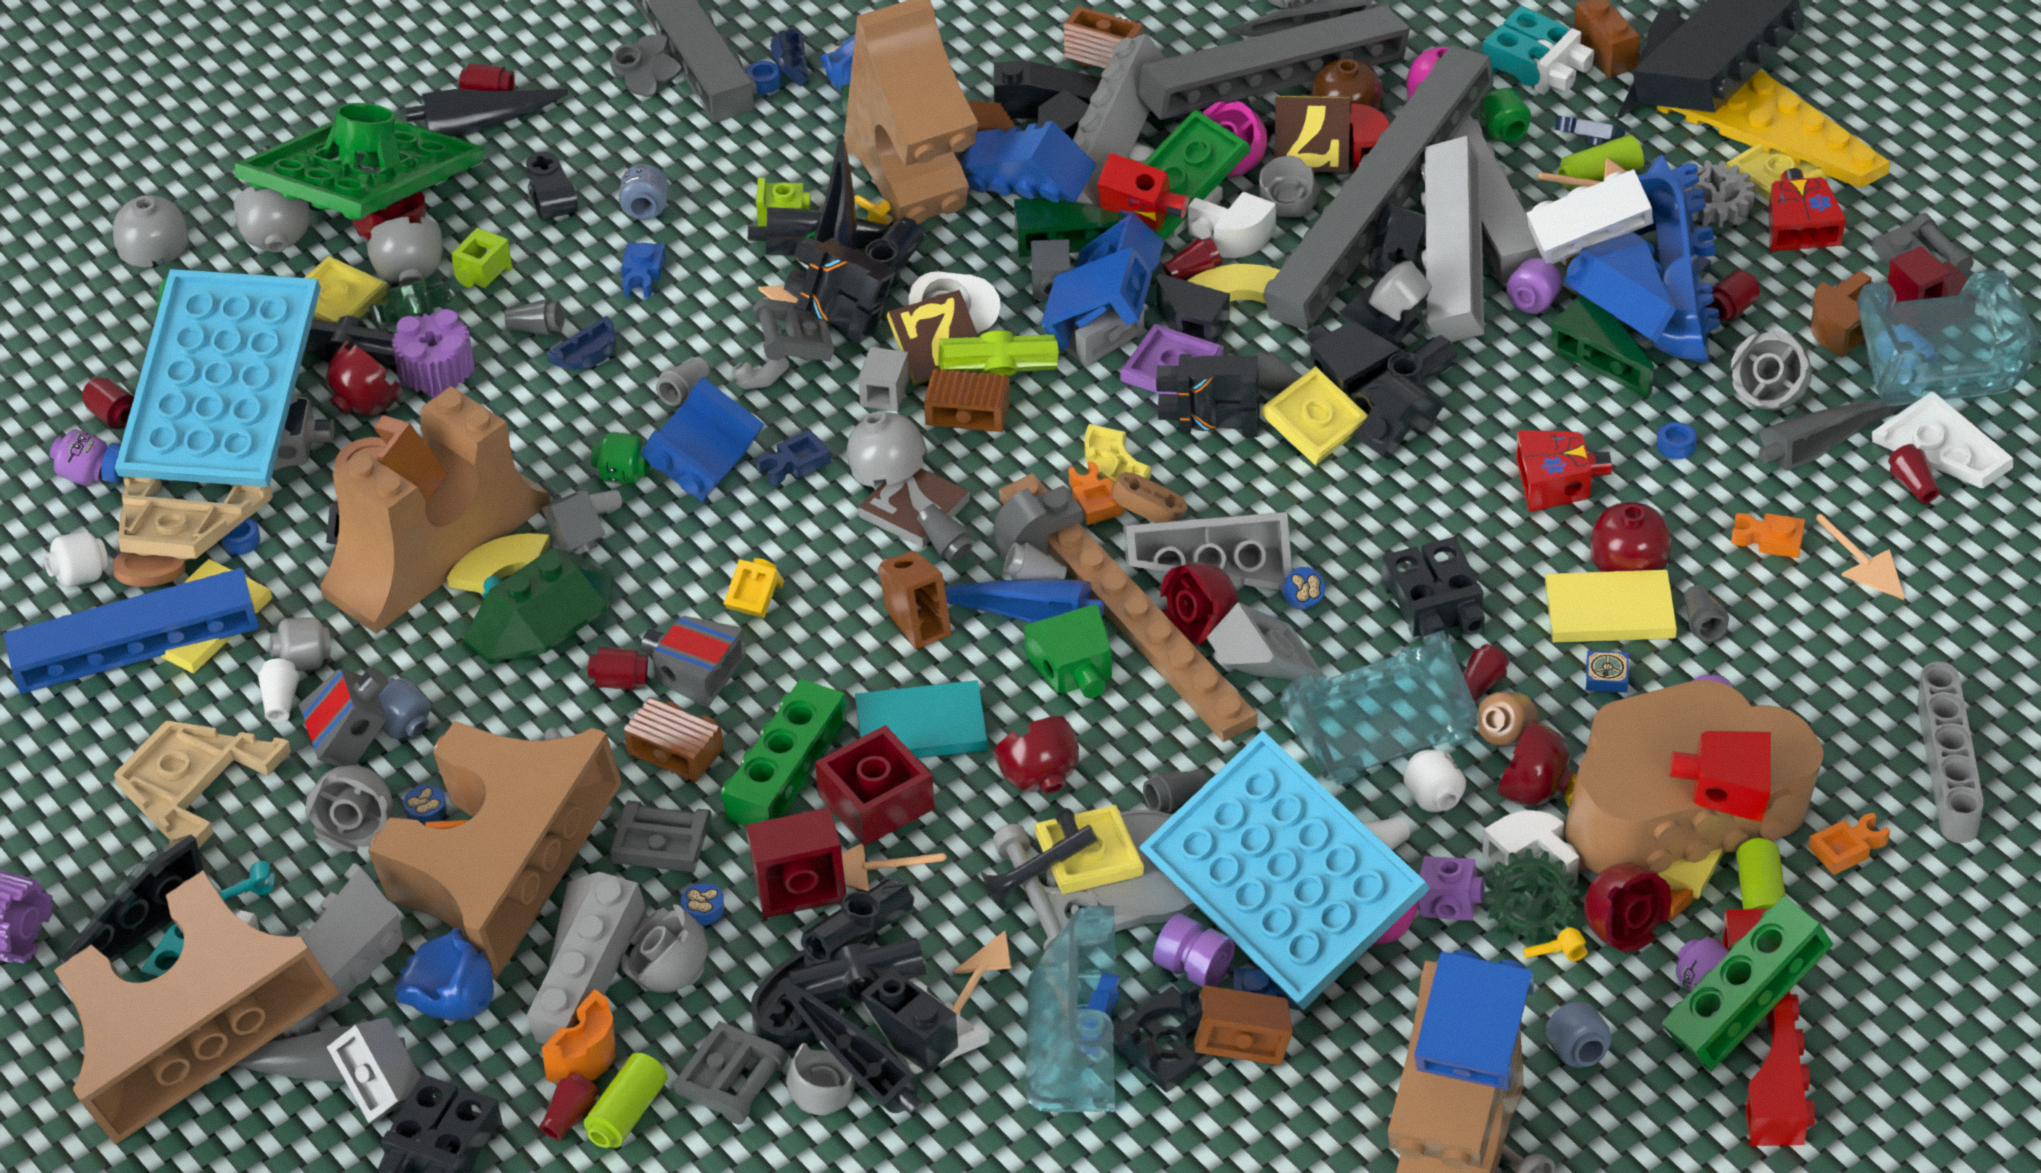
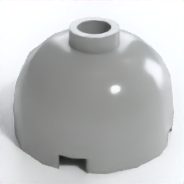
M254 187L245 189L237 195L234 201L235 218L239 233L249 244L269 252H281L299 241L308 228L310 220L308 201L284 198L280 195V192L269 188L255 192Z
M154 195L140 196L128 201L116 214L113 221V242L121 260L133 266L153 267L152 261L164 258L166 264L174 261L184 253L189 244L188 227L182 212L172 201Z
M400 217L375 226L371 230L372 238L370 240L366 238L368 256L375 271L380 277L392 283L401 284L404 287L419 285L438 269L442 259L443 240L438 224L428 218L420 217L422 224L410 223L409 217Z
M1781 331L1763 334L1756 333L1749 336L1738 346L1731 360L1734 389L1747 403L1762 410H1782L1793 406L1805 395L1811 383L1812 367L1806 350L1796 339Z
M874 412L867 415L849 435L847 444L848 463L854 478L858 483L875 487L873 480L885 479L887 485H891L911 477L924 465L922 456L924 454L928 455L925 441L919 429L906 416L897 413Z
M358 765L338 766L326 772L315 784L307 797L305 813L307 819L310 815L311 822L315 826L313 832L320 840L332 848L352 852L358 850L357 846L365 847L369 845L373 836L382 830L388 819L391 818L393 801L386 783L369 768Z
M673 905L675 910L671 912L664 907L660 908L646 918L629 939V942L634 945L630 957L625 953L622 955V970L648 991L657 993L677 991L686 985L694 984L704 971L708 950L704 929L679 905Z

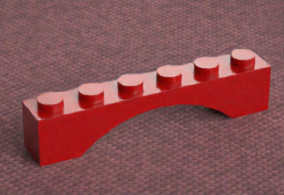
M1767 909L1725 910L1722 934L1723 945L1730 951L1733 944L1743 938L1760 921ZM1789 991L1765 1016L1771 1036V1050L1761 1069L1748 1084L1745 1112L1750 1146L1805 1145L1807 1127H1814L1815 1124L1813 1099L1806 1100L1805 1091H1809L1810 1085L1808 1064L1800 1063V1056L1804 1055L1803 1029H1795L1794 1022L1799 1020V999L1797 994H1790Z

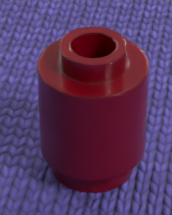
M469 63L467 69L461 70L459 89L514 91V72L506 70L504 66Z
M1734 270L1712 287L1713 292L1708 294H1713L1714 301L1704 307L1717 309L1720 316L1714 319H1719L1720 322L1735 319L1759 300L1760 289L1757 279L1744 270Z
M102 377L90 380L82 391V400L88 411L112 429L126 427L134 400L133 395L112 379Z
M598 647L597 655H589L588 679H595L596 688L635 691V687H646L648 654H639L637 649Z

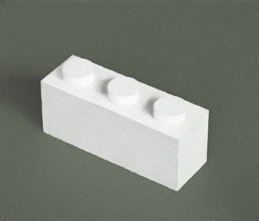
M1634 169L1625 173L1621 171L1612 173L1601 183L1591 187H1578L1572 190L1567 197L1554 202H1541L1532 211L1527 212L1529 230L1546 264H1555L1579 254L1585 247L1653 224L1652 207Z

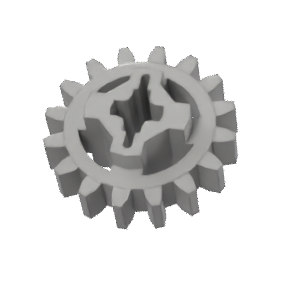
M1706 160L1704 167L1697 165L1698 172L1695 174L1698 175L1699 182L1685 189V191L1702 189L1705 197L1702 199L1705 200L1706 207L1692 214L1693 221L1701 219L1702 226H1707L1710 222H1713L1718 227H1723V221L1725 220L1732 224H1737L1738 216L1747 218L1749 209L1754 207L1755 183L1749 182L1750 175L1748 173L1738 174L1739 166L1737 165L1730 169L1725 168L1724 161H1721L1718 165H1712L1709 160Z

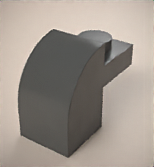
M1064 485L1035 497L1026 488L1011 497L997 514L994 522V547L1004 561L1014 543L1023 545L1027 542L1048 556V535L1082 522L1083 510Z

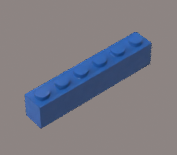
M243 568L78 613L64 615L34 625L24 626L4 632L3 634L10 667L19 692L23 694L165 655L166 650L217 638L220 640L259 629Z

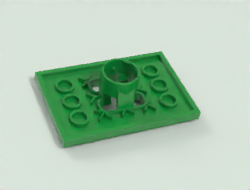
M347 103L336 108L334 121L235 163L234 177L249 182L251 187L258 189L269 188L280 192V195L284 198L302 199L311 202L315 208L333 209L342 212L343 216L348 219L361 220L371 213L386 209L387 206L440 181H446L449 177L467 171L470 167L483 162L485 147L395 119L394 112L380 105ZM357 153L365 155L359 164L374 169L380 167L381 170L372 173L360 170L356 160Z

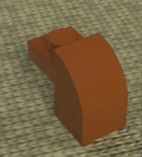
M1858 271L1848 280L1841 281L1836 288L1822 282L1814 293L1811 317L1812 335L1822 346L1841 358L1868 338L1871 311L1866 307L1869 305L1872 277L1862 271Z

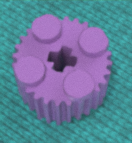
M444 309L429 316L427 313L423 317L418 315L416 317L406 316L397 323V333H394L392 342L398 380H400L401 386L405 385L410 389L415 387L417 392L423 390V393L434 399L450 386L458 387L459 382L464 383V378H469L470 373L475 372L469 331L467 326H464L463 321H458L456 312Z
M1 869L0 960L11 963L16 961L25 964L27 960H31L32 955L35 956L37 954L39 944L34 943V940L38 939V931L42 929L41 923L44 921L49 923L50 917L53 915V911H51L53 895L43 893L44 888L40 886L41 883L37 882V880Z

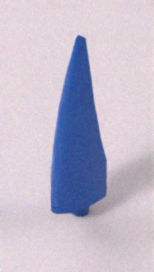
M1022 579L945 587L948 604L982 610L1029 623L1093 604L1098 605L1101 616L1104 613V601L1090 599L1091 582Z

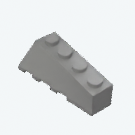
M1287 512L1123 526L1126 566L1168 572L1174 567L1194 562H1205L1221 568L1233 583L1282 591L1284 579L1292 572Z
M355 863L344 874L349 881L340 893L336 895L330 892L320 904L321 908L325 911L312 928L308 929L303 926L296 934V936H300L340 994L270 1040V1042L311 1034L314 1027L330 1012L337 1010L343 999L359 984L366 982L372 971L387 957L395 954L404 941L398 912L363 869Z
M596 872L567 882L549 970L526 1015L536 1042L546 1044L560 1027H576L580 1023L577 1018L576 1009L594 989L603 996L605 995L619 967L622 955L630 944L629 939L638 928L646 912L638 883L602 872Z

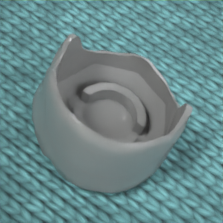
M1295 156L1277 157L1266 164L1260 172V198L1276 203V216L1302 217L1316 204L1320 188L1315 181L1312 167L1307 166L1302 159Z
M1405 261L1395 265L1378 282L1369 299V304L1378 311L1399 321L1401 319V312L1403 310H1410L1430 292L1432 286L1412 261Z
M802 1043L791 1061V1066L787 1072L786 1084L790 1097L800 1109L810 1114L823 1116L837 1112L848 1105L854 1094L855 1078L830 1051L811 1050L807 1044Z

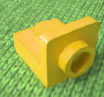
M754 558L753 562L739 559L723 604L727 609L765 618L775 587L782 589L784 579L776 569V565L767 560Z

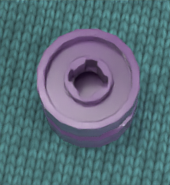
M1179 913L1169 919L1159 934L1154 948L1153 960L1156 965L1174 974H1181L1186 971L1187 980L1200 987L1204 985L1216 987L1224 978L1231 965L1235 952V942L1232 938L1214 929H1207L1204 932V927L1201 923Z

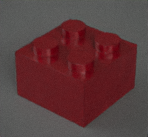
M887 725L815 761L818 796L830 807L864 847L935 809L933 775Z
M830 807L746 825L753 880L764 919L842 902L847 893L841 844Z

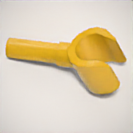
M860 195L855 196V203L869 211L867 215L869 221L889 225L893 221V217L887 214L891 209L888 201L882 200L876 204Z
M1573 927L1562 930L1557 936V940L1523 948L1525 959L1563 951L1569 961L1575 962L1583 959L1588 954L1584 946L1586 944L1584 937L1580 931Z

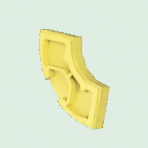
M1231 264L1206 270L1187 281L1230 293V301L1254 300L1266 304L1264 300L1265 287L1270 280L1275 278L1280 270L1256 264Z
M1089 424L1085 434V458L1087 465L1088 462L1093 461L1098 466L1099 480L1109 477L1113 485H1115L1119 475L1124 472L1135 473L1148 480L1150 479L1151 467L1136 461L1128 454L1125 447L1126 432Z
M536 533L515 534L497 538L478 546L461 558L447 576L448 587L484 593L483 584L488 577L497 576L503 579L548 551L550 546L549 535Z

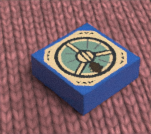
M1587 651L1586 691L1627 693L1629 653Z

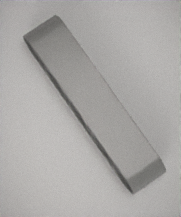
M1932 662L1922 669L1917 707L1939 826L1942 835L1948 840L1955 843H1967L1974 840L1979 833L1983 809L1980 779L1959 673L1956 668L1948 663Z

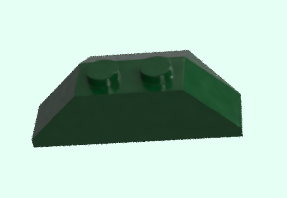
M551 548L489 590L463 637L464 644L489 664L499 663L501 659H518L546 653L608 611L611 589L614 582L613 575L587 555Z

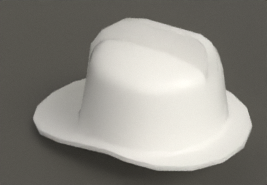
M929 272L916 280L908 296L909 305L960 289L977 334L989 329L994 324L1001 309L1000 298L994 286L985 279L973 275Z

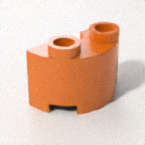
M596 989L576 1009L577 1018L580 1023L573 1028L560 1027L542 1047L546 1081L558 1084L559 1079L566 1078L570 1072L578 1073L593 1081L606 1072L612 1064L617 1052L613 1015L609 1009L607 998Z

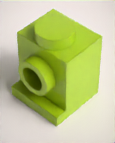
M758 178L756 196L758 226H767V207L811 210V193L804 192L803 183H766V178Z
M478 227L451 253L454 276L460 284L468 288L474 284L486 288L503 270L508 272L512 268L508 239Z

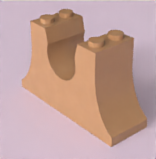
M907 0L858 15L844 135L848 153L858 158L867 169L883 199L889 202L891 207L890 213L894 222L901 220L905 216L920 224L927 218L942 213L952 214L966 206L969 185L954 152H962L975 144L978 122L948 60L931 1Z
M452 386L429 401L421 409L420 431L423 434L424 443L448 474L427 503L417 486L363 450L332 472L339 507V533L333 560L320 585L321 594L327 601L375 634H378L447 582V576L452 568L470 551L494 539L508 536L541 511V507L551 503L547 490L516 470L511 453L507 422Z
M454 721L446 734L438 739L433 754L451 803L474 817L462 825L448 829L431 828L423 825L418 820L389 818L382 830L373 836L368 849L387 900L434 916L453 928L460 927L462 935L473 945L476 951H483L484 957L491 964L493 978L498 979L622 784L605 732L590 728L582 733L561 739L520 740L492 734Z
M204 871L186 880L166 895L171 918L184 934V945L176 963L163 975L142 983L127 982L111 961L92 945L54 969L78 1011L84 1033V1059L73 1091L115 1145L340 994L300 936L283 937L271 935L243 922L233 913Z
M1425 960L1409 1048L1388 1127L1390 1148L1396 1149V1152L1400 1154L1396 1173H1497L1507 1132L1524 1086L1520 1028L1511 1060L1513 1076L1509 1090L1417 1071L1414 1054L1438 964Z

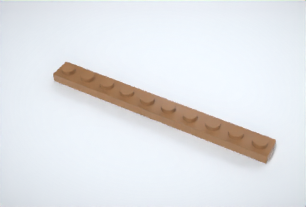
M1032 473L1000 488L999 497L1000 501L1005 504L1011 497L1026 488L1031 491L1034 497L1049 490ZM1080 523L1048 535V553L1053 559L1067 567L1066 573L1073 580L1091 582L1090 599L1104 601V614L1222 742L1258 725V714Z

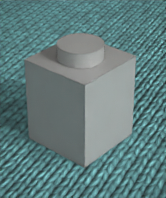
M870 347L858 377L860 406L898 412L910 381L908 352Z

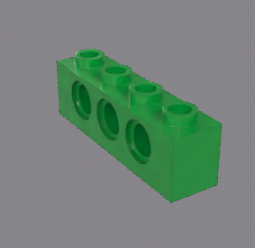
M799 679L791 693L787 692L783 696L779 710L772 721L768 720L764 724L760 738L755 746L744 753L740 768L733 778L729 777L723 785L721 800L724 801L727 821L746 827L748 824L784 817L815 770V761L823 758L847 722L845 693Z
M1783 896L1773 907H1770L1763 913L1760 921L1743 938L1733 944L1730 952L1713 970L1704 974L1699 984L1682 1002L1677 1003L1671 1009L1669 1015L1661 1024L1676 1044L1712 1072L1834 944L1819 922Z

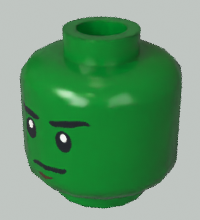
M1509 88L1496 89L1488 93L1482 99L1477 109L1479 123L1488 135L1497 142H1514L1522 138L1527 132L1532 118L1530 109L1514 90Z
M609 432L604 435L600 444L595 443L593 445L591 466L597 467L598 475L604 482L635 485L641 477H647L650 469L648 460L640 455L645 447V442L639 435Z

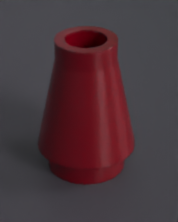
M1210 237L1203 240L1197 238L1171 260L1163 263V269L1167 276L1184 280L1221 265L1222 259L1215 243Z
M1907 444L1891 454L1888 459V463L1891 466L1890 473L1913 493L1921 504L1930 503L1940 495L1941 489L1935 481L1923 449H1918L1914 444Z
M1488 644L1482 645L1480 649L1473 650L1460 683L1454 690L1456 698L1468 706H1474L1485 693L1507 675L1506 668L1509 665V660L1506 655L1498 648Z
M570 1072L566 1078L559 1079L545 1117L539 1125L540 1130L551 1139L561 1141L565 1134L597 1103L595 1097L599 1090L595 1084L586 1077L574 1072Z

